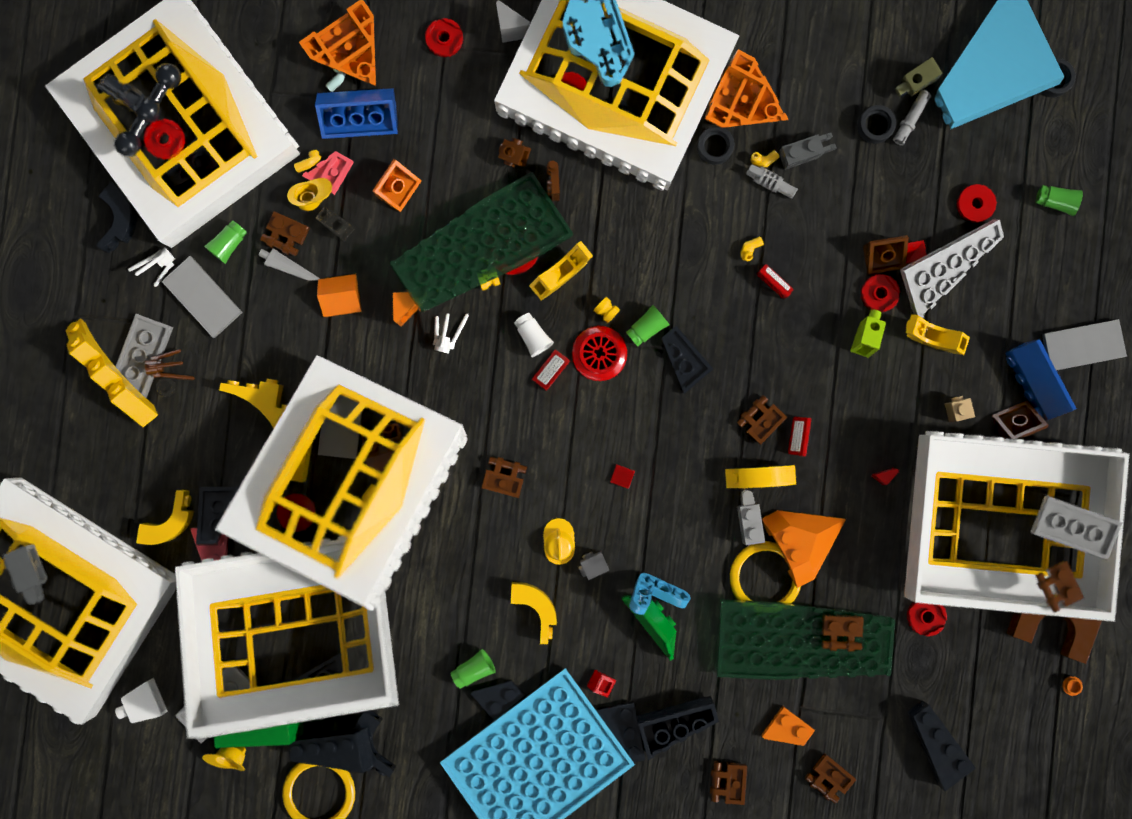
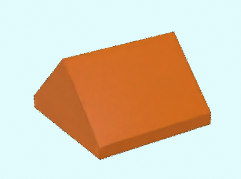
M393 159L373 189V193L376 197L401 212L421 183V180L397 160Z
M356 274L318 279L317 298L323 317L362 312Z
M421 292L393 293V320L402 326L421 307L427 298Z

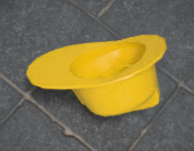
M325 178L301 182L289 189L287 197L291 204L298 206L301 210L311 211L316 209L322 200L329 196L332 191V184Z
M560 518L551 520L544 528L545 555L554 564L561 565L567 563L572 559L575 551L573 527L568 521Z
M220 748L216 754H205L202 759L208 764L219 768L244 771L245 768L242 764L245 759L246 748Z

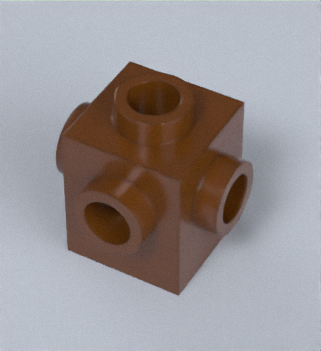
M513 137L511 140L504 139L499 147L498 158L503 159L504 164L512 167L515 164L526 166L531 148L522 145L523 141Z

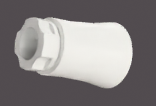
M530 313L522 315L514 322L531 357L539 355L554 343L542 330L535 318H532Z

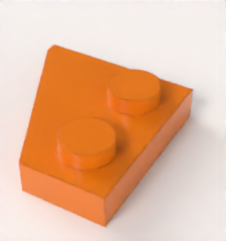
M782 706L761 736L767 740L804 746L815 730Z

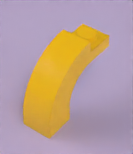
M580 241L559 262L539 275L529 285L540 300H543L577 274L593 255Z
M911 314L910 320L906 324L908 338L946 352L960 355L965 354L970 338L965 333L936 326L927 322L919 315Z
M795 465L725 469L726 488L796 485Z
M176 490L173 512L165 523L161 525L139 524L136 543L155 545L171 541L181 535L189 526L194 511L187 510L191 503L190 491Z
M512 582L511 604L529 605L538 612L541 619L540 644H548V639H552L553 627H549V625H557L556 611L553 603L536 586Z

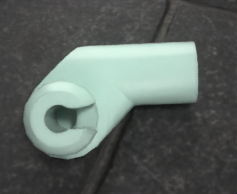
M335 69L333 70L337 74L326 84L327 88L332 92L343 83L346 75Z

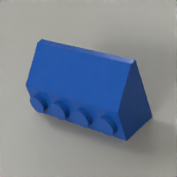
M394 88L317 93L315 107L322 139L398 134Z
M1040 339L1023 343L1005 353L1008 365L1016 373L1015 378L1025 390L1024 395L1026 399L1032 403L1034 409L1044 420H1050L1077 409Z

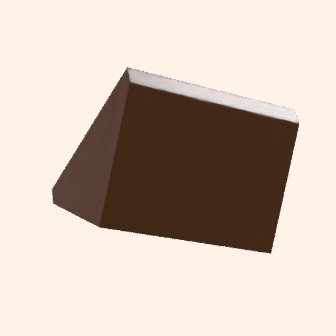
M908 235L869 241L863 245L867 273L874 274L905 267Z
M1028 401L992 415L1000 437L1003 439H1022L1048 428L1046 421Z

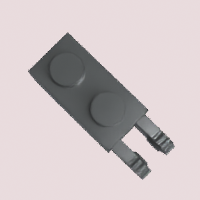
M832 133L821 136L818 134L783 146L778 153L784 170L818 159L823 154L837 148L835 144L823 147L821 143L830 140L833 137Z
M35 545L24 546L4 554V565L12 577L11 584L13 588L16 589L17 593H23L27 603L35 604L36 602H41L45 597L41 585L46 582L47 576Z

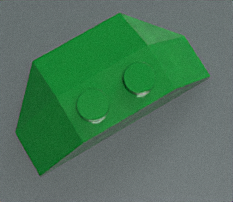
M623 595L621 598L630 609L629 604L632 596ZM651 599L645 614L639 615L632 610L631 612L671 661L674 657L676 629L674 626L676 623L669 615L665 617L662 613L664 608L658 600L654 602Z

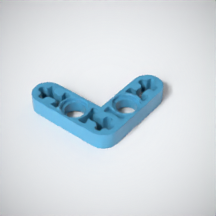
M641 573L636 581L629 607L634 613L643 615L650 605L652 596L679 608H685L691 598L686 591L650 574Z

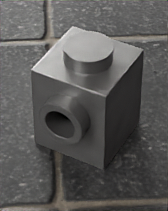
M601 551L596 554L590 552L583 555V560L580 561L581 566L578 567L582 576H587L588 580L609 571Z

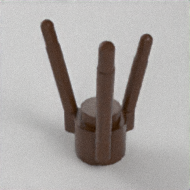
M181 349L159 356H152L150 360H145L146 374L153 375L154 378L195 379L194 376L161 373L164 371V367L183 364L182 361L163 363L160 360L180 353Z

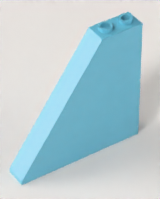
M997 0L939 87L935 103L938 108L941 107L945 124H949L950 129L1059 85L1063 80L1064 75L1027 0Z

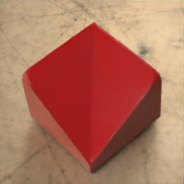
M924 240L908 243L906 264L913 263L927 255Z

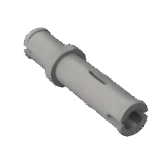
M925 90L919 92L906 118L900 123V128L893 138L895 143L904 145L910 132L914 131L916 121L931 98L929 92Z

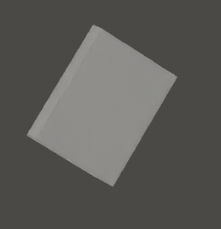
M498 0L496 6L502 42L524 39L530 22Z

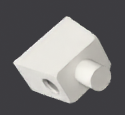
M154 678L121 698L123 705L115 709L119 719L128 716L131 723L160 717L168 712Z

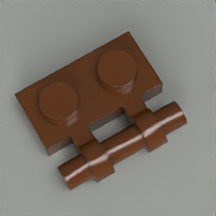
M552 160L547 163V174L551 177V180H547L548 196H552V201H560L558 163Z
M274 211L266 227L267 230L272 231L271 236L263 234L260 240L271 248L276 247L282 250L284 254L296 256L299 250L293 246L295 242L300 245L303 244L310 228ZM279 235L287 238V242L283 243L279 241Z
M764 395L758 400L756 399L752 403L753 406L747 412L744 411L740 415L741 418L737 421L740 427H743L746 423L751 425L746 432L759 445L787 418L774 404L767 409L764 404L768 399ZM759 410L763 414L755 421L752 417Z
M490 457L488 464L494 465L495 470H486L482 488L519 498L524 479L517 478L518 472L525 474L527 466L520 465V462L516 461L514 463L505 461L501 457ZM501 467L512 470L511 476L500 473Z
M1062 561L1047 568L1046 571L1049 575L1047 578H1045L1043 573L1035 575L1038 581L1037 586L1043 591L1046 597L1045 602L1047 606H1050L1053 613L1060 611L1059 601L1062 602L1063 606L1067 607L1084 598L1067 561ZM1052 584L1054 585V588L1057 592L1054 595L1050 589V586Z
M823 614L822 634L829 636V641L822 640V648H827L830 651H837V649H847L850 652L862 650V642H854V638L862 637L864 618L862 616ZM837 636H847L846 642L837 641Z
M826 753L813 767L818 772L817 776L814 777L810 773L805 776V780L810 783L809 785L813 789H818L825 799L831 800L835 804L840 799L835 793L839 790L845 795L857 780ZM824 779L832 784L829 788L822 784Z
M715 761L713 769H711V776L713 777L712 786L710 787L711 801L719 802V795L725 796V804L745 805L747 765L727 763V769L721 770V762ZM720 778H726L725 788L720 787Z

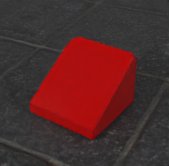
M616 464L610 482L629 489L635 471Z
M891 468L871 476L880 484L888 485L899 470Z
M595 670L587 687L594 693L608 698L616 680Z

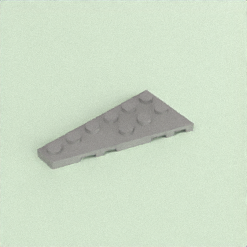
M999 219L989 221L900 269L914 315H919L923 318V314L929 308L932 309L936 305V301L942 295H946L966 275L965 272L979 262L978 259L985 252L988 253L1004 238Z

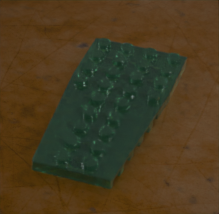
M533 172L484 198L466 210L463 215L454 218L448 225L435 231L432 236L426 240L423 239L411 250L405 251L401 257L395 261L392 260L390 266L419 311L423 313L530 262L573 237L574 234Z
M721 599L716 675L717 677L767 680L799 679V677H809V679H816L818 677L837 678V676L856 677L860 675H867L868 677H875V675L890 676L895 619L887 616L782 602ZM823 614L862 616L864 618L862 637L854 638V642H862V650L850 652L847 649L830 651L827 648H822V640L829 641V636L822 634ZM837 636V641L846 642L847 636Z

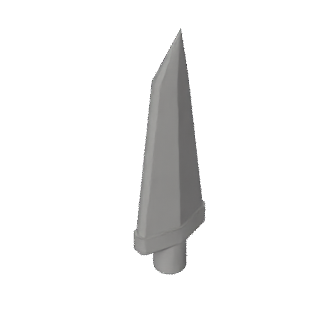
M274 248L270 253L263 249L259 252L258 256L266 259L264 265L308 281L320 279Z

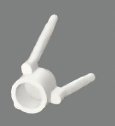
M164 247L162 250L160 249L155 254L130 267L128 271H133L146 264L135 272V275L138 276L156 263L161 267L165 265V269L154 283V287H157L169 269L174 266L172 261L175 258Z
M447 313L445 316L441 336H439V317H435L434 350L449 353L450 349L454 350L455 342L466 323L468 314H465L451 342L450 338L446 337L450 315Z

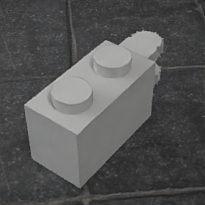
M744 490L740 494L741 505L737 506L742 543L744 545L765 543L760 506L755 503L753 493Z

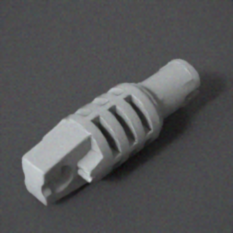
M751 164L746 172L748 176L754 179L755 183L762 185L772 192L778 191L791 199L798 189L784 182L781 176L762 166L759 168Z

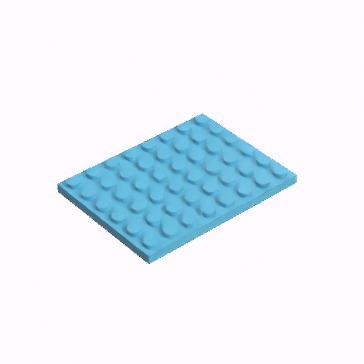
M566 668L440 762L479 819H564L635 765Z

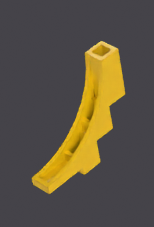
M81 318L71 323L66 330L69 339L66 344L69 354L87 368L90 378L107 391L113 404L142 427L146 426L158 416L155 406L114 366L97 344L87 324Z
M267 379L266 382L260 381L259 389L258 385L246 383V387L239 386V382L227 380V384H220V391L241 397L259 409L269 420L273 429L288 406L282 405L280 408L283 385H279L278 380ZM312 443L293 474L291 481L306 482Z

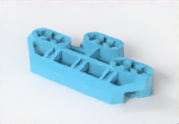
M569 0L563 19V32L570 52L575 56H583L593 63L604 86L612 87L621 83L634 57V52L617 1L585 0L587 2L584 3L583 0ZM603 3L605 5L607 14L611 15V18L605 20L601 19L602 17H604V13L601 7V4ZM569 23H572V25L575 26V34L577 36L578 43L581 44V46L579 47L577 44H575V36L571 25H569ZM611 29H613L616 41L620 42V44L612 47L610 46V44L613 43V40L609 31ZM600 54H603V56L606 57V65L608 67L609 74L613 75L612 78H609V76L606 75L607 69L604 65L603 57L600 56ZM620 55L622 56L623 60H626V64L624 65L623 69L618 57Z

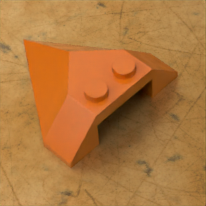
M359 0L347 8L345 15L316 34L314 31L299 41L311 60L376 86L374 15L364 0Z
M738 49L723 72L707 107L705 120L721 128L789 119L780 108L779 101L765 75L763 76L758 68L759 64L756 59Z
M779 510L762 518V523L768 535L774 537L790 568L788 573L796 588L815 579L846 519Z

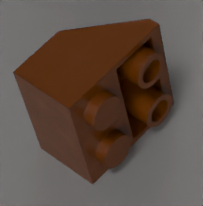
M398 423L385 426L379 436L397 445L403 440ZM361 435V436H362V444H363V447H364V445H365L366 441L368 440V438L365 437V436H363V435ZM374 442L365 458V462L368 467L378 472H383L395 451L378 442Z

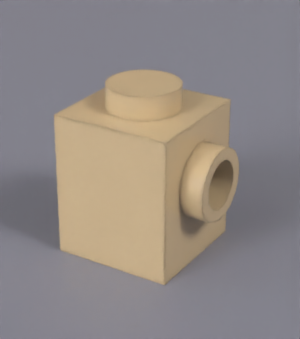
M963 396L951 398L952 402L945 403L949 422H957L975 417L971 398L964 399Z

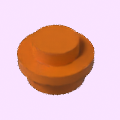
M1069 676L1064 679L1062 688L1066 694L1076 696L1081 693L1083 685L1079 678Z

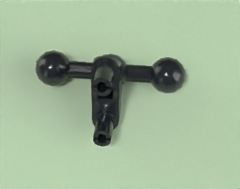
M164 63L157 68L155 73L157 84L149 97H144L145 95L129 83L123 84L108 74L100 80L96 88L112 97L115 104L132 113L135 112L137 115L129 130L123 131L115 137L114 147L120 155L132 157L140 151L141 142L139 137L147 123H153L160 118L161 107L159 104L167 90L176 88L181 82V73L175 65Z

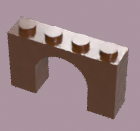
M1014 612L1006 634L1032 643L1039 622L1046 615ZM1064 617L1068 626V633L1060 654L1086 664L1102 620Z

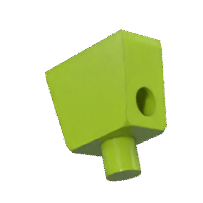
M870 310L869 316L860 322L850 352L869 358L879 350L886 322L880 320L882 314L880 311Z

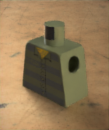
M932 57L906 74L901 80L902 84L897 86L895 91L900 98L907 93L912 97L936 82L943 73Z

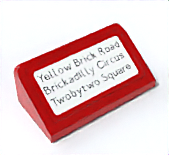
M767 264L757 273V276L782 299H786L792 293L793 288Z
M554 350L532 380L547 391L569 364L570 360L557 350Z
M793 417L788 454L806 456L811 418Z

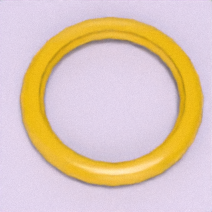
M765 541V543L747 546L736 556L731 566L730 585L733 594L745 608L760 614H773L790 606L800 592L801 586L796 588L792 581L788 594L773 604L756 603L745 595L740 585L739 574L744 561L749 556L760 551H771L784 558L777 543Z
M298 763L286 776L282 797L287 813L292 819H309L296 809L292 799V787L299 774L316 765ZM330 768L342 778L346 795L342 808L333 817L328 819H345L352 810L355 801L354 781L348 771Z

